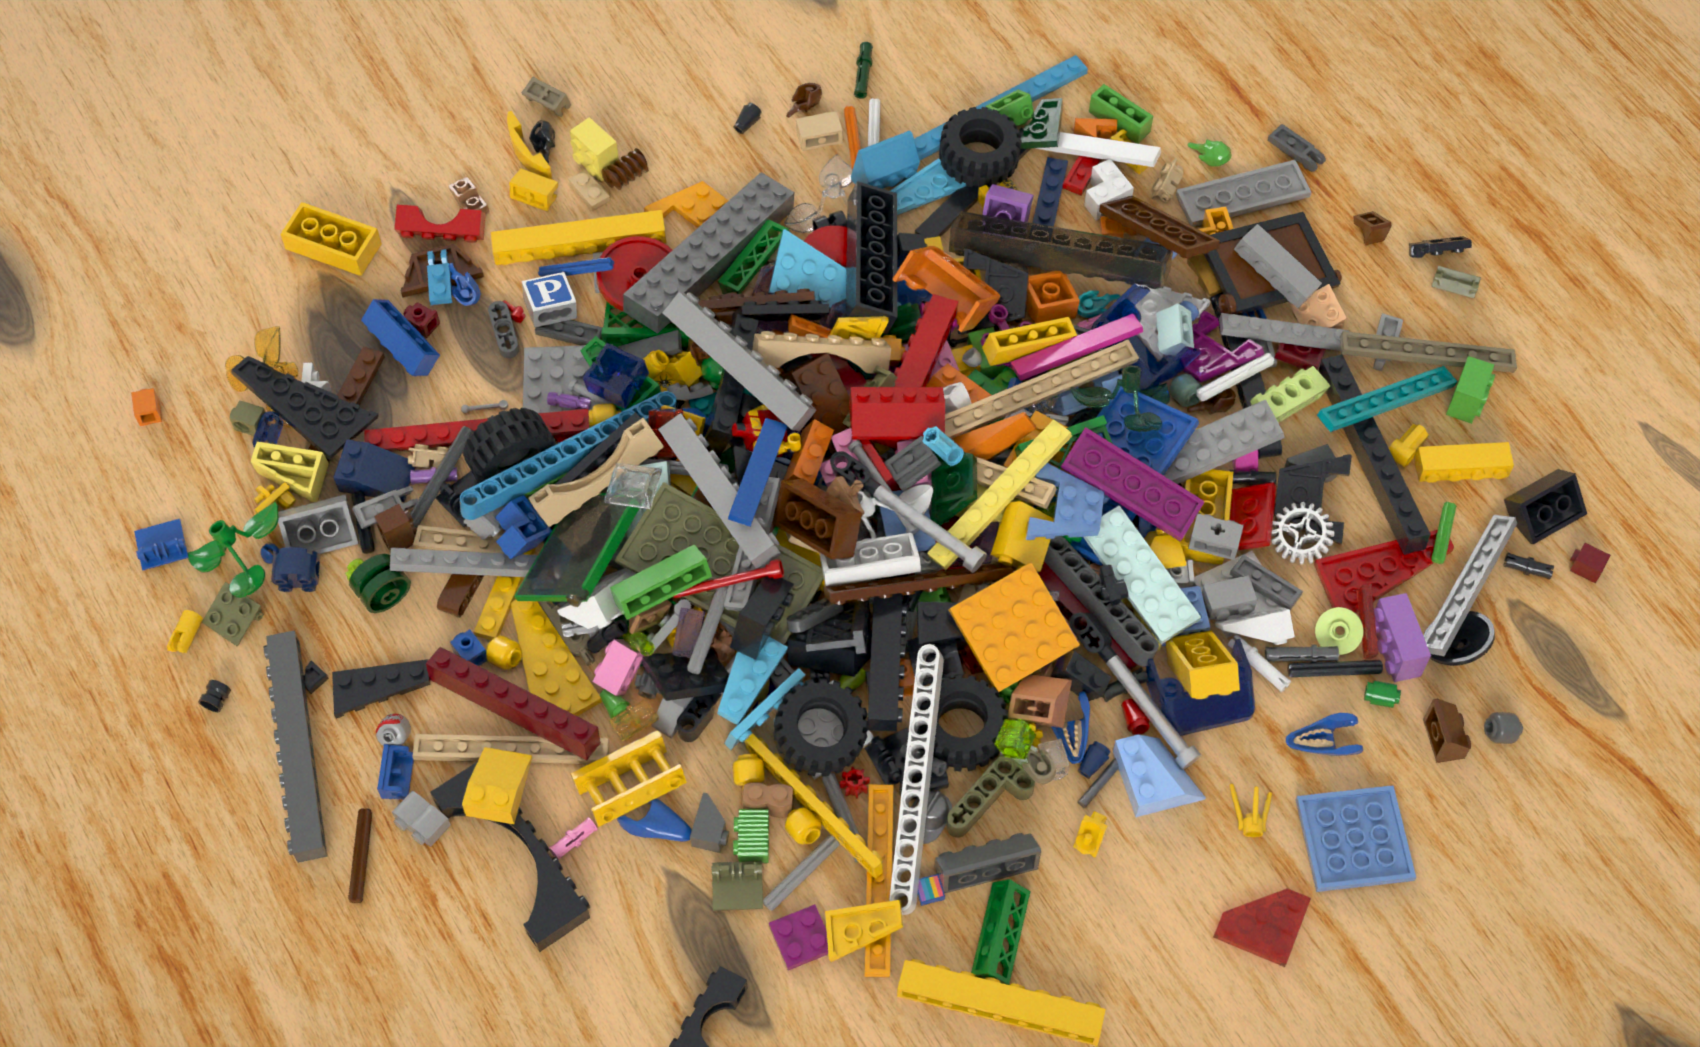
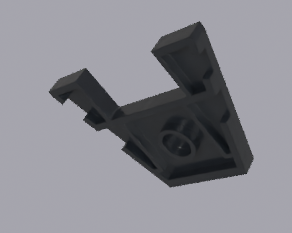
M965 249L963 266L968 270L986 271L985 283L1000 294L996 304L1003 305L1008 311L1005 321L1009 323L1026 318L1029 273L973 252L970 249ZM988 312L973 329L964 332L958 330V335L998 325L990 321Z
M1347 454L1337 458H1328L1318 462L1281 468L1279 470L1274 515L1276 516L1277 513L1285 516L1283 508L1286 507L1292 511L1291 504L1293 503L1296 504L1297 508H1300L1301 502H1304L1307 509H1309V505L1312 503L1314 504L1313 511L1321 508L1325 474L1349 476L1352 455ZM1303 517L1295 518L1290 522L1298 524L1302 521ZM1311 519L1310 528L1317 531L1316 534L1322 536L1321 528ZM1326 521L1333 523V527L1329 530L1334 531V536L1330 537V539L1337 544H1342L1344 522Z

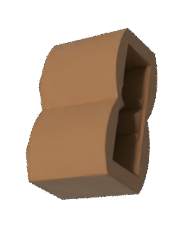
M762 783L745 784L742 799L743 809H768L770 816L787 818L788 814L793 810V788L785 784H774L769 787Z

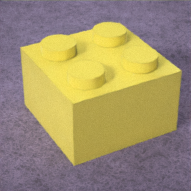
M589 117L570 130V144L573 148L572 156L577 164H582L592 177L595 176L601 182L604 180L601 170L607 168L610 164H614L619 159L617 142Z

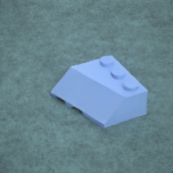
M1138 734L1115 740L1113 755L1118 762L1119 772L1135 817L1206 799L1188 774L1176 763L1173 755L1159 738Z

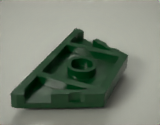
M964 452L962 460L958 464L950 466L935 453L941 465L931 472V486L933 488L931 520L939 526L977 499V458L973 454Z

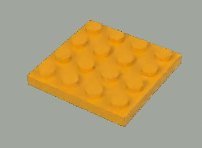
M1032 562L949 609L950 614L989 681L998 692L1080 646Z

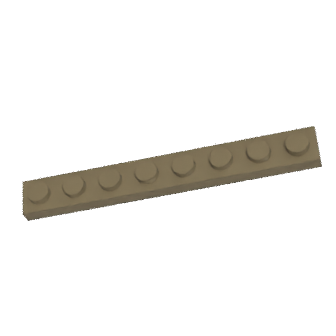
M1342 331L1340 335L1342 355L1463 368L1468 356L1494 364L1493 371L1514 373L1517 369L1514 349Z

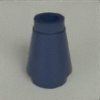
M1094 741L1092 745L1088 746L1078 772L1090 779L1109 759L1110 750L1103 744Z

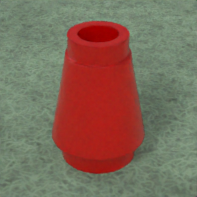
M1127 699L1122 702L1121 707L1127 730L1132 732L1133 735H1141L1147 732L1150 728V720L1134 699Z

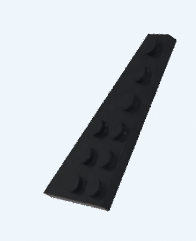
M247 356L231 369L233 376L318 451L323 452L329 460L344 448L347 439L353 440L378 419V413L366 411L360 408L358 404L348 403L339 399L337 395L308 382L303 383L295 379V376L288 373L285 375L274 370L272 366L250 356Z
M635 412L556 484L573 482L597 470L614 453L624 430L642 419V417ZM648 423L653 432L656 433V429Z

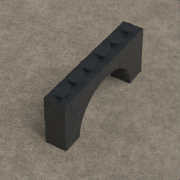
M737 314L729 326L732 329L730 333L735 337L738 335L748 343L746 347L752 352L758 320ZM724 368L722 369L717 394L702 434L709 444L706 449L709 452L713 450L718 458L733 438L732 426L734 423H737L744 386Z

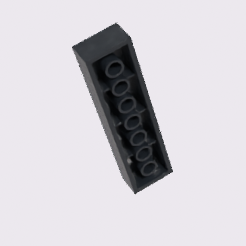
M857 181L848 197L846 317L886 316L888 317V324L883 334H888L897 319V282L892 280L897 273V193Z

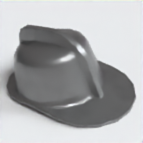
M929 791L923 844H929L939 837L947 824L948 813L952 809L951 802L940 791ZM918 797L912 804L911 808H915L919 805L920 799ZM910 822L906 827V832L912 833L915 831L917 823Z

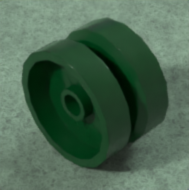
M384 553L375 555L360 564L352 573L349 579V586L356 596L360 598L366 609L370 613L376 614L391 609L407 595L411 581L403 571H390V555Z

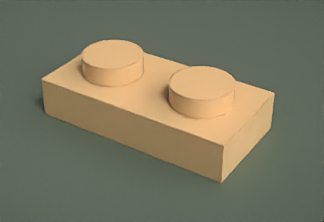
M586 169L568 179L569 185L592 211L610 202L609 195Z

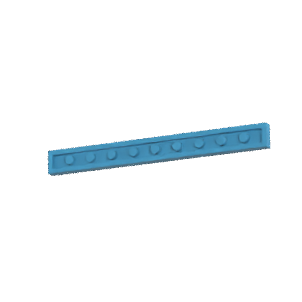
M1075 55L976 106V109H981L1018 89L1030 94L1031 100L1034 102L1087 74L1088 68ZM945 123L914 138L919 161L939 151L941 132Z

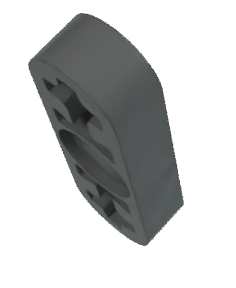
M502 301L493 302L490 304L488 312L499 352L504 358H513L519 353V345L508 306ZM497 310L501 311L502 319H498ZM502 326L510 328L506 333H500L498 329ZM506 340H509L511 349L506 348Z
M825 597L788 616V630L793 633L806 631L841 613L844 610L843 604H833Z

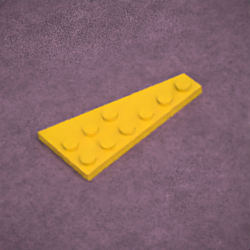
M517 600L511 602L529 692L576 716L602 703V699L539 603L537 601Z

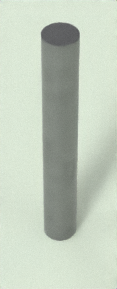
M1116 758L1113 759L1078 800L1077 803L1080 806L1086 808L1119 769Z

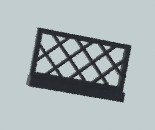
M869 600L843 604L844 610L841 613L810 628L806 640V651L855 646L856 654L866 653L871 620Z

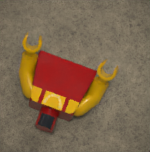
M763 404L748 411L742 423H734L732 435L743 437L746 449L753 452L765 418L781 423L784 422ZM786 431L777 457H782L788 449L794 452L801 449V438L798 433H792L788 436Z

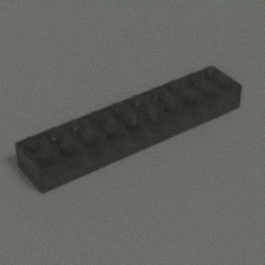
M963 211L960 212L950 229L949 252L955 253L958 256H964L965 249H970L1001 263L1011 262L1017 263L1022 267L1034 266L1046 271L1058 270L1064 274H1081L1087 278L1099 277L1104 278L1106 281H1122L1129 285H1146L1151 289L1163 288L1171 270L1173 251L1167 250L1164 246L1155 243Z

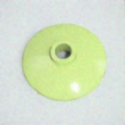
M1342 607L1332 608L1324 612L1319 617L1315 627L1316 638L1320 646H1338L1339 655L1355 650L1361 643L1364 633L1363 624L1357 614ZM1338 626L1344 628L1345 632L1343 635L1337 634L1336 628Z

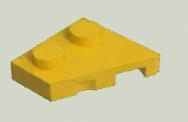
M888 317L838 318L830 335L839 336L841 339L860 337L863 340L872 341V338L881 337L888 324Z

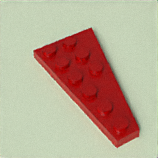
M1438 530L1430 531L1431 535L1425 550L1405 555L1397 540L1315 560V569L1331 607L1347 608L1356 614L1434 564L1431 559ZM1449 539L1446 555L1454 549L1451 539Z

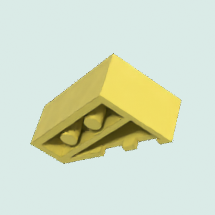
M257 442L251 459V464L258 474L279 485L285 482L290 486V491L313 503L318 502L329 465L323 452Z

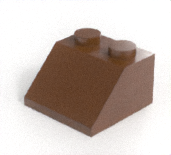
M1438 698L1433 699L1423 721L1436 763L1465 759L1471 749V740L1465 734L1462 714L1458 713L1456 705Z

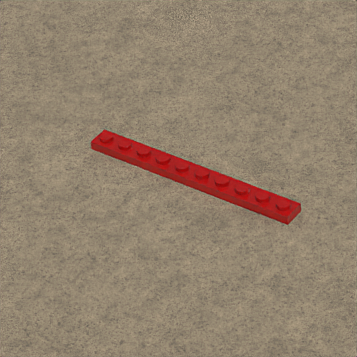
M589 409L538 413L552 436L579 434L590 428ZM488 419L364 430V442L390 452L409 450V448H415V444L428 445V448L447 447L452 445L463 426L475 431L480 423H484Z

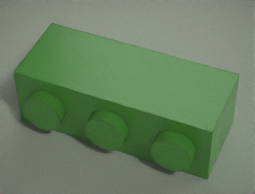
M1103 84L1091 95L1089 113L1098 119H1117V131L1126 130L1127 133L1125 135L1135 143L1139 144L1151 132L1153 115L1107 85Z

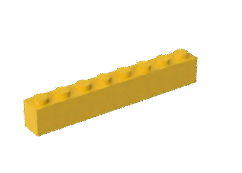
M662 210L493 231L491 232V241L495 265H508L517 262H530L533 260L603 252L614 242L627 237H649L665 244L666 235Z
M918 959L904 961L897 988V997L1098 1046L1106 1009L1101 1008L1097 1003L1086 1002L1084 1004L1076 1002L1074 998L1069 996H1061L1059 998L1051 996L1047 991H1031L1015 983L1006 985L1000 983L995 978L987 977L982 979L975 977L971 972L961 971L958 973L950 971V968L943 965H936L935 967L925 965V962Z

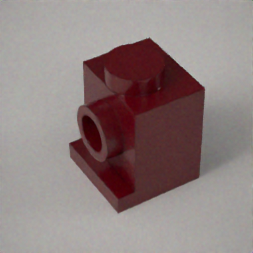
M418 302L413 306H407L404 311V317L425 338H428L440 324L437 311L431 310Z

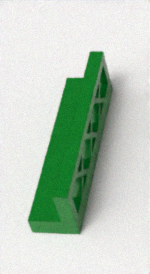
M768 219L718 280L722 294L732 292L741 294L779 247L783 229L787 231L789 229Z
M1010 879L992 883L971 971L975 977L982 979L987 977L995 978L1000 983L1006 985L1010 984L1031 892ZM1015 892L1021 895L1019 905L1017 906L1013 898ZM1010 914H1012L1015 921L1012 929L1008 922ZM1004 938H1007L1009 943V949L1006 953L1003 947ZM1000 961L1004 968L1003 975L996 973L998 962Z

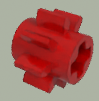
M852 766L851 770L847 773L842 772L844 780L840 781V788H846V797L850 794L858 799L862 792L868 793L866 785L870 784V777H864V769L857 770Z

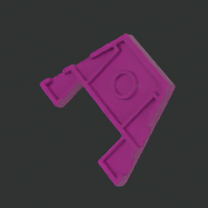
M1203 311L1199 322L1194 323L1192 326L1194 351L1174 359L1170 358L1173 365L1192 375L1201 383L1262 356L1264 350L1263 347L1248 339L1233 352L1229 351L1207 336L1208 333L1219 326V321L1215 316L1207 311Z

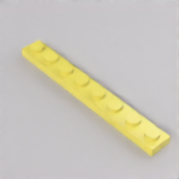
M1053 419L948 532L969 546L1072 437L1071 432ZM938 542L927 553L933 561L945 570L958 558L957 555Z

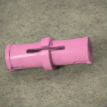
M587 817L585 821L572 831L569 829L565 832L566 835L553 846H550L549 850L559 860L572 848H578L581 845V841L598 829L594 822Z

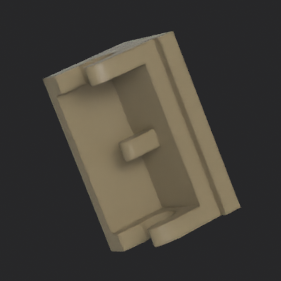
M535 77L531 78L521 92L527 100L535 101L545 106L560 117L563 116L561 112L563 107L566 109L571 107V103L565 93Z

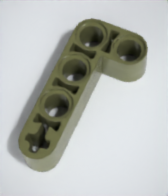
M1000 756L950 810L947 817L948 833L957 838L966 835L1005 790L1019 800L1029 799L1033 795L1035 781L1025 772L1022 765L1013 758ZM1007 768L1010 772L1002 773L999 769ZM1023 782L1028 784L1029 787L1021 788L1018 784ZM986 785H991L995 789L988 791L983 787ZM975 802L979 807L971 808L967 804Z

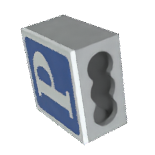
M564 272L522 281L523 299L534 327L577 318L576 300Z

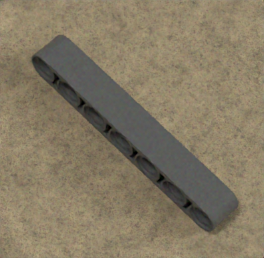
M1055 536L1054 539H1051L1044 562L1086 609L1098 619L1105 630L1137 665H1150L1159 647L1154 636L1122 601L1121 604L1111 606L1109 600L1104 601L1101 593V587H1104V585H1102L1100 577L1065 538Z

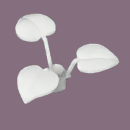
M931 485L914 486L905 490L899 497L924 514L930 505L933 488ZM859 491L857 497L859 504L865 512L861 519L871 534V538L863 540L874 539L876 534L866 517L873 515L875 505L887 509L890 508L875 498L871 499V494L867 491Z

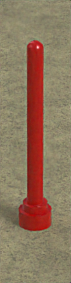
M780 558L771 560L769 564H766V567L701 582L673 597L680 598L766 576L769 578L773 577L774 579L784 577V568Z

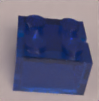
M606 343L596 358L598 365L593 362L584 375L583 380L588 392L626 409L636 394L635 388L639 390L649 372L645 360Z

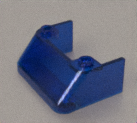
M1134 283L1093 323L1091 330L1134 314L1138 321L1141 322V313L1135 305L1151 290L1148 287ZM1137 335L1103 348H1109L1126 340L1130 341L1139 359L1136 363L1121 368L1120 371L1127 374L1129 382L1135 385L1137 390L1147 391L1176 377L1202 353L1199 349L1185 346L1176 356L1168 355L1158 362Z
M1240 639L1235 640L1231 652L1232 657L1238 663L1240 690L1233 691L1229 695L1214 694L1208 695L1205 699L1191 698L1188 692H1184L1182 684L1177 679H1160L1153 658L1148 659L1145 672L1148 677L1146 683L1151 698L1180 736L1248 721L1253 717L1256 706L1252 670Z

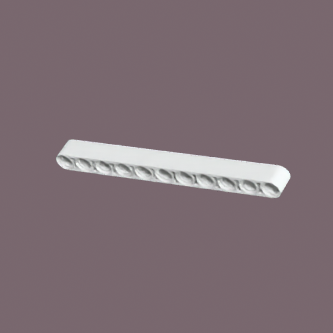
M931 644L922 646L917 656L889 898L890 901L899 900L902 896L908 897V904L902 908L903 915L912 913L917 903L944 663L943 656L938 648ZM935 653L936 658L934 661L929 663L925 661L927 655ZM933 677L931 685L923 686L925 678ZM931 701V705L927 710H920L922 702ZM921 725H928L926 733L922 735L917 734V730ZM918 749H925V755L920 759H915V752ZM922 773V780L915 784L912 783L913 775ZM918 797L920 799L919 805L915 808H910V800ZM910 822H916L917 827L915 831L907 833V825ZM913 846V855L905 858L903 856L905 848ZM910 871V880L902 883L900 879L902 873Z

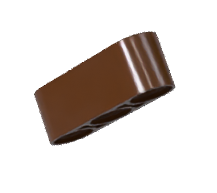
M452 574L438 598L437 609L453 616L461 617L485 575Z

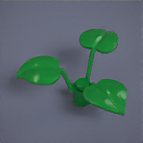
M272 503L250 518L243 528L244 531L237 529L234 525L229 527L223 520L213 523L209 528V533L214 541L205 544L195 551L188 552V560L191 565L199 572L212 571L220 565L222 556L226 554L225 551L228 548L243 569L242 573H239L232 579L229 585L230 593L235 597L241 598L257 591L265 580V570L260 565H254L247 569L232 545L236 542L235 533L246 538L253 536L255 539H260L270 534L276 528L279 520L277 503Z

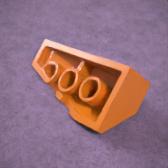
M1023 412L952 438V440L964 452L990 462L1034 431L1036 425Z

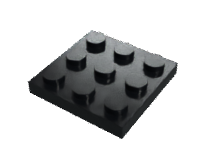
M709 647L699 674L688 671L687 666L693 650H677L672 653H655L651 656H644L642 665L665 701L724 693L730 674L711 647Z

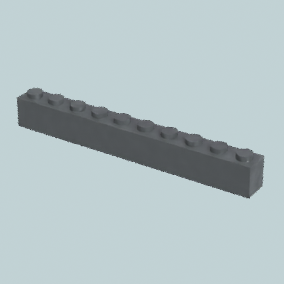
M294 630L266 636L267 645L263 646L265 658L266 660L269 659L270 666L266 667L268 680L272 681V687H269V696L271 702L274 701L275 708L271 709L273 722L277 723V730H274V738L276 744L280 746V751L276 752L278 765L282 766L283 773L279 774L281 788H285L282 804L284 810L288 812V818H284L286 831L287 833L290 832L291 840L287 841L289 854L294 855L299 863L327 857L300 641Z

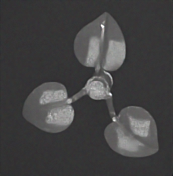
M838 154L826 163L819 174V183L825 188L822 191L819 208L816 210V207L809 203L795 206L784 222L787 228L799 233L813 232L812 219L821 216L820 213L822 212L826 196L832 199L842 196L848 207V199L842 188L849 186L853 182L850 179L853 169Z

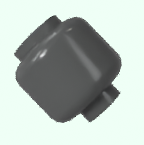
M1494 712L1486 719L1484 732L1494 743L1512 744L1522 734L1523 725L1514 713Z

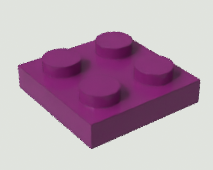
M815 904L769 922V928L788 971L828 955L827 930Z

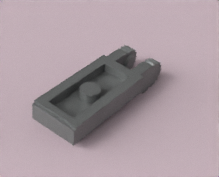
M1283 124L1268 136L1267 141L1297 162L1302 163L1303 167L1311 172L1317 170L1316 162L1323 164L1326 161L1324 154L1317 150L1314 145Z

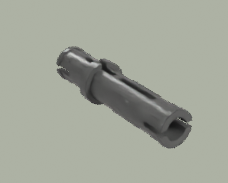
M1311 644L1310 647H1265V659L1268 662L1338 661L1339 649L1338 646L1317 647L1316 644Z

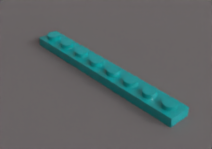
M1441 366L1323 408L1318 412L1317 416L1326 428L1333 432L1451 389L1458 381L1445 366Z

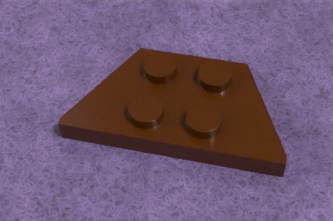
M454 243L411 254L410 266L405 274L406 280L400 290L402 298L429 291L427 251H433L435 256L434 263L436 265L442 264L440 253L441 250L446 249L448 263H453L456 271L463 276L468 272L474 280L484 277L483 270L480 267L477 268L466 254L461 253V250ZM451 279V285L457 284L455 280Z

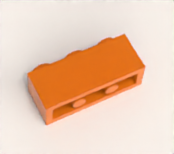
M815 419L803 429L800 436L801 449L794 452L784 480L804 479L814 485L834 432L833 429Z

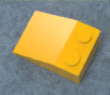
M484 747L469 779L462 802L466 816L515 824L533 758L532 755Z

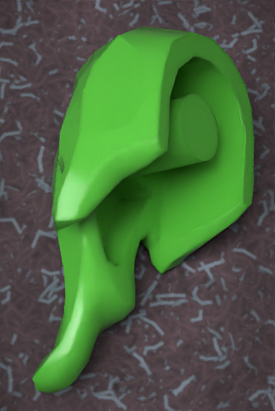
M1207 139L1204 144L1188 143V147L1198 150L1203 154L1199 155V159L1211 167L1221 166L1232 157L1231 149L1222 141H1210Z

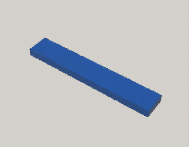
M765 418L730 510L728 520L751 527L786 433V424Z

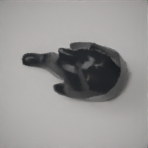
M540 120L532 128L529 140L534 150L538 153L541 151L544 159L549 164L550 149L556 147L554 142L555 131L549 122Z

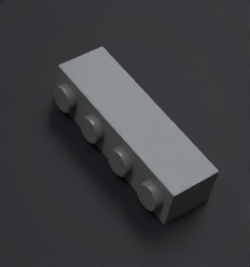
M1258 224L1234 248L1241 258L1245 259L1256 272L1268 280L1275 289L1282 293L1297 308L1305 303L1322 284Z

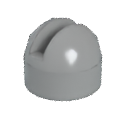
M971 348L963 355L962 361L969 367H977L982 362V356L976 348Z

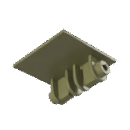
M225 582L202 623L238 646L252 621L261 620L264 614L262 613L261 605L248 596L241 598L233 596L229 590L230 584Z
M762 861L712 863L713 911L763 909Z

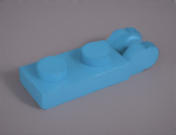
M441 250L442 264L436 265L434 263L435 256L433 251H427L430 305L453 303L447 250Z

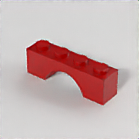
M397 204L394 230L401 234L400 236L403 238H413L414 235L422 236L423 239L434 240L435 237H443V240L456 241V238H462L466 242L476 243L477 240H484L486 214L482 210L460 209L456 217L444 224H434L426 220L423 210L419 206Z

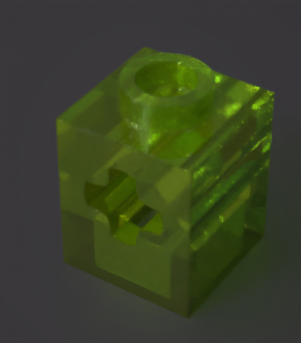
M1005 719L994 744L1004 757L1025 760L1036 734L1029 727V724L1022 719Z

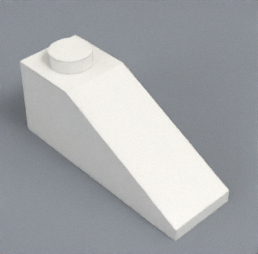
M1283 607L1215 622V627L1224 631L1272 642L1274 645L1287 643V639L1295 637L1290 610Z

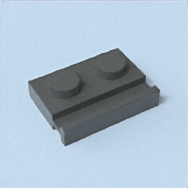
M920 436L884 463L903 491L941 465L933 450L923 443V436Z

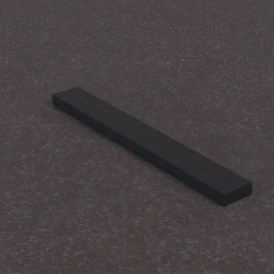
M1020 128L1019 131H1020V134H1021V136H1022V135H1023V128ZM1029 148V149H1021V150H1020L1019 160H1020L1031 148ZM965 186L957 189L915 230V234H923L924 239L941 237L978 201V186Z

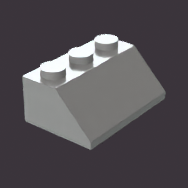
M346 494L278 512V523L285 547L306 548L309 554H312V551L322 554L358 544Z

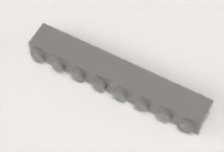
M678 292L663 311V314L791 430L800 431L816 412V409L811 405L813 401L804 394L799 395L795 391L797 387L789 380L785 379L784 381L778 376L780 372L770 364L767 366L762 361L764 359L763 356L757 351L753 350L751 352L746 347L748 343L738 335L736 337L730 333L732 329L723 321L719 323L714 318L715 313L709 308H702L698 304L700 300L690 292L688 294Z
M680 413L658 430L756 569L766 566L771 560L781 555L776 547L780 543L772 532L769 534L765 532L764 529L768 526L760 515L756 518L754 516L751 527L728 520L739 486L736 482L733 485L731 484L729 479L732 476L725 466L722 468L718 466L717 463L721 460L713 450L709 452L706 449L709 444L703 435H696L695 431L698 428L691 418L686 420Z

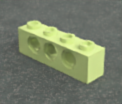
M1312 366L1307 370H1299L1292 379L1290 377L1285 378L1278 387L1276 385L1271 386L1264 395L1261 393L1257 394L1250 402L1254 405L1266 399L1279 423L1320 399L1329 389L1330 385L1316 368Z

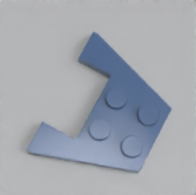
M1047 463L1035 475V478L1058 487L1054 520L1052 522L1030 517L1026 540H1035V537L1054 539L1055 536L1068 535V538L1098 536L1105 492Z

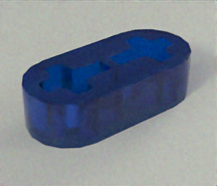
M269 411L262 415L252 442L254 448L257 442H265V440L269 444H277L283 428V419L278 414ZM274 419L276 423L269 426L267 424L268 421H273Z

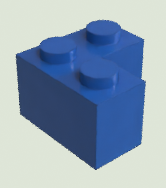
M524 495L511 500L495 517L506 531L496 542L510 560L536 548L552 532V529L548 527Z

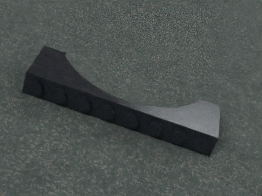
M477 762L430 792L433 801L448 819L452 816L468 817L464 812L462 802L469 779ZM519 807L515 824L491 822L503 826L521 839L535 860L538 879L537 894L530 918L523 926L526 934L538 951L541 952L590 919L588 909L591 907L583 895L579 897L574 891L577 889L575 883L569 876L565 878L561 873L563 867L556 857L551 859L547 852L550 850L542 838L540 840L536 838L534 826L529 820H523L520 816L523 812Z

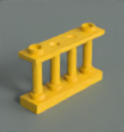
M658 730L570 773L579 795L588 791L596 804L591 810L598 827L687 783L681 765L679 764L671 768L663 756L667 750L662 735ZM654 759L663 773L649 779L641 765ZM632 770L641 784L627 790L619 776ZM611 781L618 795L605 801L597 786Z

